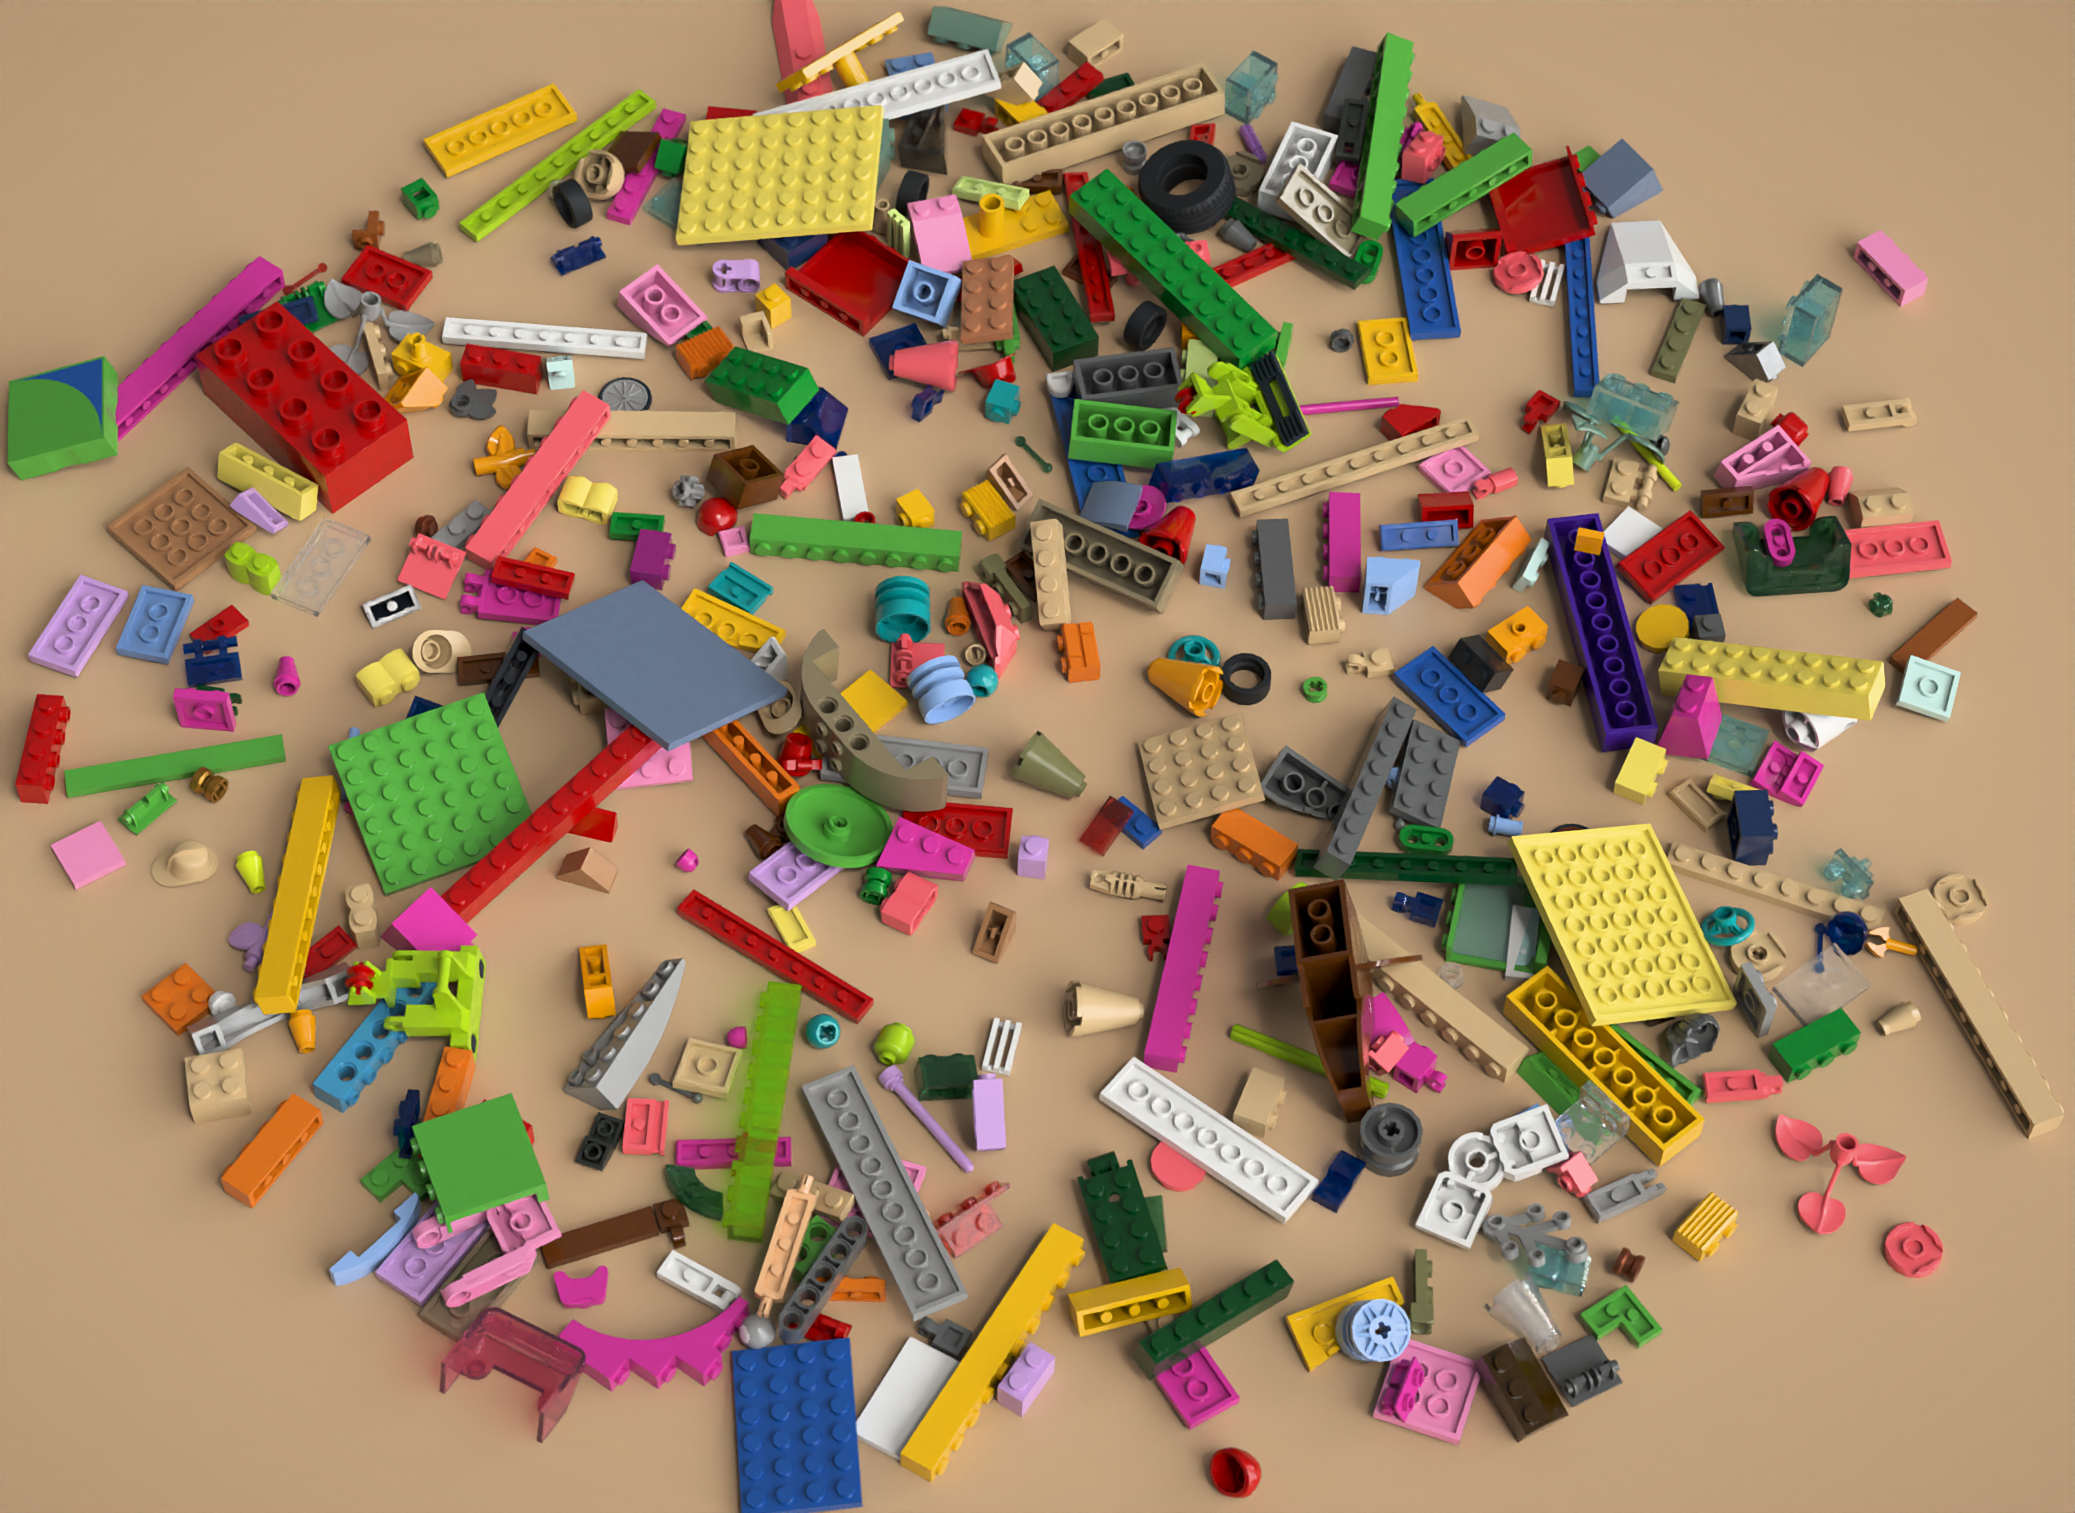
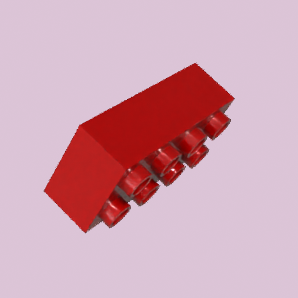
M278 301L195 356L204 394L279 465L318 485L317 500L332 514L414 458L407 419Z

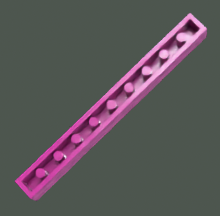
M258 256L236 278L230 280L220 293L214 295L206 306L198 310L193 318L181 326L168 341L162 343L152 356L146 358L138 369L125 378L124 382L118 386V403L115 413L118 425V442L198 368L195 357L197 354L239 327V316L259 311L285 287L282 269Z

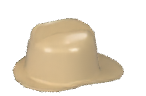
M450 630L424 631L417 636L413 647L409 648L416 666L428 673L458 672L457 657L471 656L472 653L468 639L460 632Z
M783 680L778 682L788 688L787 695L758 709L765 728L768 732L775 735L790 731L796 726L802 714V706L796 691L790 683Z
M186 840L179 843L174 849L162 853L152 865V875L158 884L165 887H177L209 879L215 874L218 869V858L216 853L210 848L205 847L202 843L195 840Z

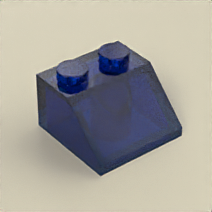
M818 387L819 391L794 420L789 425H786V442L808 445L817 435L837 450L848 414V407L823 387Z

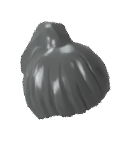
M1704 1013L1689 1014L1683 1020L1676 1021L1667 1028L1665 1039L1671 1052L1670 1065L1672 1068H1676L1678 1064H1685L1688 1060L1700 1057L1703 1053L1712 1051L1720 1031L1719 1024L1713 1016Z

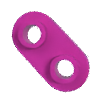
M1781 519L1767 521L1763 530V539L1768 559L1776 566H1788L1793 562L1796 552L1790 527Z

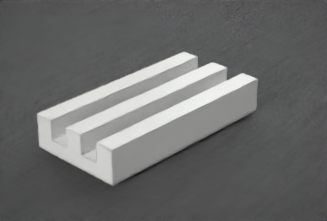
M1541 259L1543 270L1548 272L1540 298L1536 297L1538 284L1536 288L1532 289L1529 302L1554 307L1565 265L1560 264L1558 267L1555 266V262L1551 261L1549 265L1545 264L1546 260ZM1557 273L1551 298L1547 300L1545 298L1552 274Z
M994 1018L982 1064L983 1071L1010 1076L1022 1023L1016 1022V1024H1011L1010 1020L1001 1022L1000 1018ZM1002 1029L994 1065H989L998 1030ZM1012 1031L1014 1034L1005 1068L1000 1067L1008 1033Z

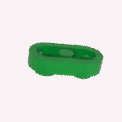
M1366 240L1358 248L1355 261L1370 268V275L1361 284L1371 283L1377 276L1384 251L1383 246L1377 241Z
M1407 825L1401 829L1398 843L1400 848L1407 853L1448 855L1452 851L1454 837L1450 831L1444 828ZM1409 840H1413V841H1415L1416 843H1410V842H1408V841H1409Z

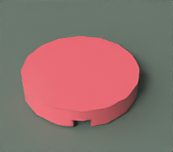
M1522 251L1505 255L1498 261V265L1493 270L1495 284L1500 290L1511 294L1525 293L1536 288L1544 275L1541 260L1534 254L1531 256Z
M1160 1142L1153 1150L1150 1161L1151 1173L1155 1180L1157 1179L1164 1188L1176 1192L1189 1191L1205 1178V1170L1165 1143Z
M1915 1222L1899 1224L1889 1232L1884 1244V1256L1888 1264L1897 1273L1906 1277L1921 1278L1930 1275L1938 1268L1942 1258L1943 1244L1939 1236L1930 1227L1923 1224L1922 1226L1914 1224Z

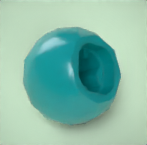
M975 665L966 674L965 680L969 682L977 697H989L998 687V675L988 665Z
M825 1013L818 1014L810 1018L806 1024L805 1035L813 1047L827 1049L837 1043L840 1038L841 1028L833 1016Z

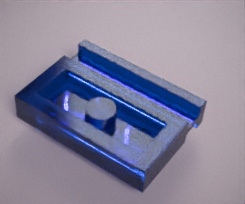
M1700 583L1674 586L1673 594L1676 606L1686 614L1689 622V634L1695 615L1719 614L1712 583L1702 586Z
M408 1089L405 1101L401 1100L399 1104L400 1118L394 1120L393 1135L398 1136V1148H401L399 1158L410 1159L413 1152L409 1139L414 1138L412 1126L421 1123V1119H419L421 1113L420 1090Z

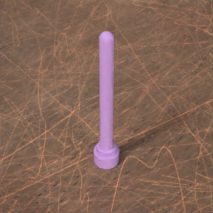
M895 1065L884 1070L878 1078L884 1088L895 1091L963 1171L966 1173L972 1172L974 1169L973 1163L904 1085L902 1072Z

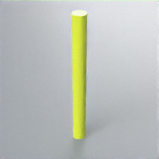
M1620 415L1612 418V423L1622 434L1632 433L1637 435ZM1629 441L1650 465L1657 467V473L1674 491L1681 488L1682 484L1662 464L1661 460L1649 447Z

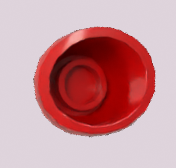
M1233 1447L1217 1450L1209 1464L1212 1483L1223 1495L1232 1498H1246L1256 1490L1260 1483L1262 1474L1260 1463L1245 1450Z

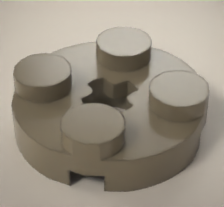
M1236 151L1235 155L1228 156V153L1225 154L1234 178L1235 194L1240 197L1250 196L1263 182L1264 169L1260 165L1261 161L1255 155L1244 151ZM1243 171V175H1236L1235 173Z

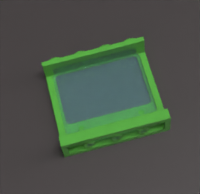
M1517 876L1516 886L1459 884L1458 888L1453 887L1451 904H1455L1454 911H1448L1446 927H1450L1449 934L1444 933L1441 950H1446V962L1506 972L1513 905L1531 907L1532 911L1514 970L1535 975L1547 966L1552 940L1523 877ZM1522 949H1525V950L1527 951V953H1526V954H1522V953H1521V950H1522Z

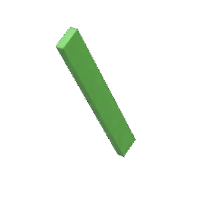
M280 734L64 770L66 793L68 798L191 778L201 767L213 771V774L286 762L283 737Z

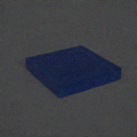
M916 323L869 338V345L888 380L898 378V376H894V370H889L890 355H895V350L927 345Z

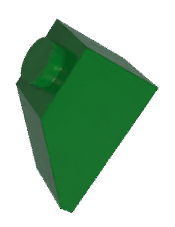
M679 138L661 139L654 168L662 170L661 174L669 177H676V174H684L688 141Z

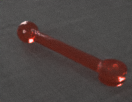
M320 263L317 269L292 286H285L283 288L284 295L287 296L294 293L293 290L320 272H326L327 265Z

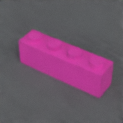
M1329 492L1328 502H1323L1322 511L1323 518H1327V523H1323V539H1327V544H1323V560H1327V565H1323V581H1328V587L1333 586L1334 592L1359 593L1361 582L1360 493Z

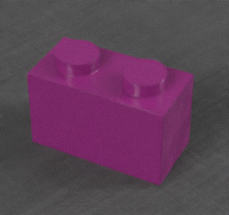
M640 529L630 568L631 585L643 580L655 590H663L665 580L669 581L670 559L674 560L676 555V544H672L671 533Z

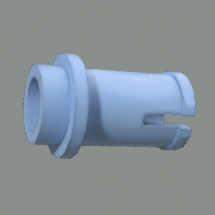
M1499 814L1490 816L1488 832H1492L1494 836H1496V833L1508 836H1521L1523 821L1500 818Z

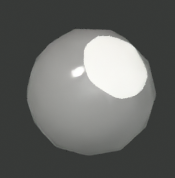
M752 1313L743 1319L739 1327V1336L747 1347L761 1349L768 1347L773 1342L776 1336V1327L764 1316L759 1317L757 1313Z

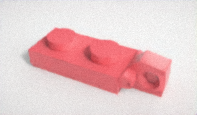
M816 435L785 470L783 479L785 482L781 485L779 494L787 500L795 489L799 492L805 490L831 461L837 450Z
M1759 1069L1702 1074L1706 1103L1760 1100L1762 1098H1769L1771 1094L1781 1093L1783 1088L1782 1075L1766 1076V1073L1760 1072Z

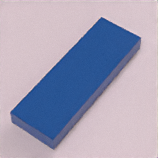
M1443 520L1379 525L1380 551L1459 546L1458 521Z

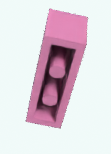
M1879 230L1857 242L1853 259L1900 307L1924 295L1928 282L1926 274L1910 260L1907 254L1903 253L1894 244L1890 237H1887Z

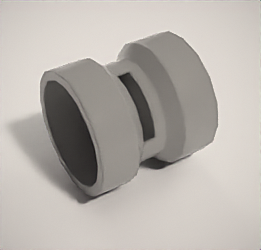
M1132 140L1123 146L1122 169L1130 175H1139L1146 163L1147 147L1141 141Z

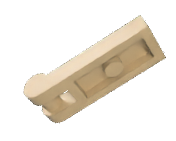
M1908 398L1844 405L1841 411L1848 432L1900 425L1912 427L1917 423L1916 415L1911 411L1912 403Z

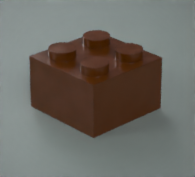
M754 445L714 454L706 480L738 510L777 500L785 475Z

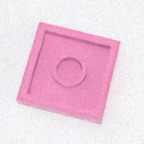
M1464 446L1433 455L1418 465V471L1441 493L1470 491L1475 488V481L1487 479L1491 475V471Z
M101 821L50 845L76 890L126 865L123 856Z

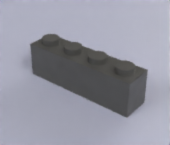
M1352 46L1324 113L1322 131L1339 135L1345 98L1369 100L1367 96L1371 93L1376 52Z
M1257 519L1256 530H1251V544L1257 548V551H1253V565L1259 569V572L1255 573L1256 588L1261 589V594L1257 595L1258 610H1263L1264 620L1295 619L1297 600L1288 519Z

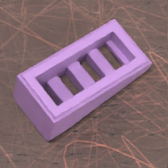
M254 487L239 493L230 504L233 510L272 534L289 525Z

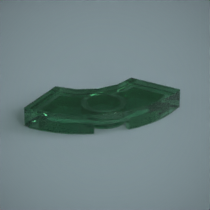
M670 1164L665 1165L664 1177L667 1186L684 1206L704 1217L722 1220L724 1214L723 1193L711 1190L697 1178L694 1168Z

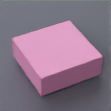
M744 526L718 532L725 557L750 552V543Z

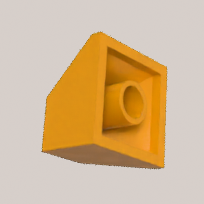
M428 367L400 376L384 399L399 413L423 411L431 407L434 409L442 403L444 399L443 394L448 387Z

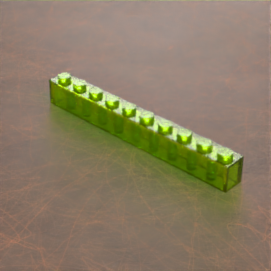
M768 981L767 991H761L759 1008H763V1015H757L755 1032L760 1033L759 1039H753L751 1055L756 1057L755 1063H749L747 1079L752 1081L750 1087H745L743 1104H747V1110L741 1111L739 1128H743L742 1136L737 1135L735 1153H739L738 1160H733L731 1177L735 1178L734 1185L728 1186L727 1202L731 1203L730 1210H724L722 1227L727 1228V1239L755 1243H762L800 1012L802 985Z

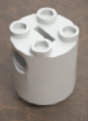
M1782 711V721L1788 738L1800 748L1809 752L1816 751L1858 721V719Z

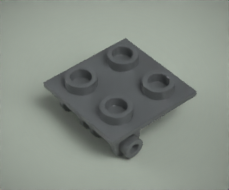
M1592 1334L1541 1359L1571 1407L1577 1406L1623 1383L1617 1374V1371L1620 1370L1618 1362L1615 1359L1610 1361Z

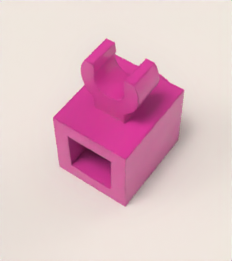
M1413 1042L1396 1063L1393 1079L1415 1093L1420 1090L1424 1083L1428 1084L1433 1091L1440 1093L1446 1086L1444 1082L1447 1076L1435 1070L1437 1055L1427 1046H1421Z

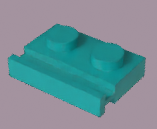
M730 562L729 567L723 570L710 583L708 593L753 615L764 604L766 598L773 594V587L735 563Z

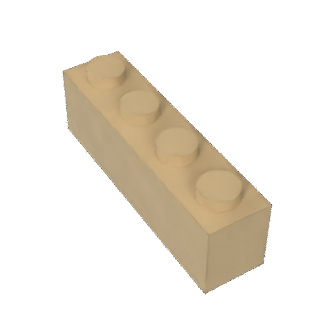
M1057 519L1030 522L1039 622L1040 626L1046 631L1059 630L1063 624L1072 623L1063 527Z

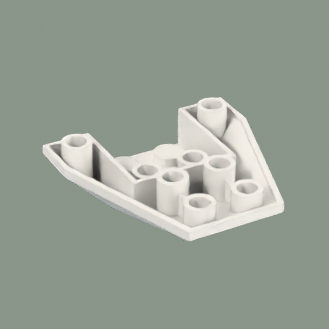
M1661 221L1611 223L1596 283L1600 304L1624 303L1626 292L1629 289L1672 287L1674 300H1681L1682 297L1699 299L1700 295L1696 276Z

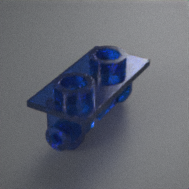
M591 236L589 239L578 243L577 247L572 245L562 250H556V254H553L550 259L562 276L606 258V255L600 247L602 242L599 236Z

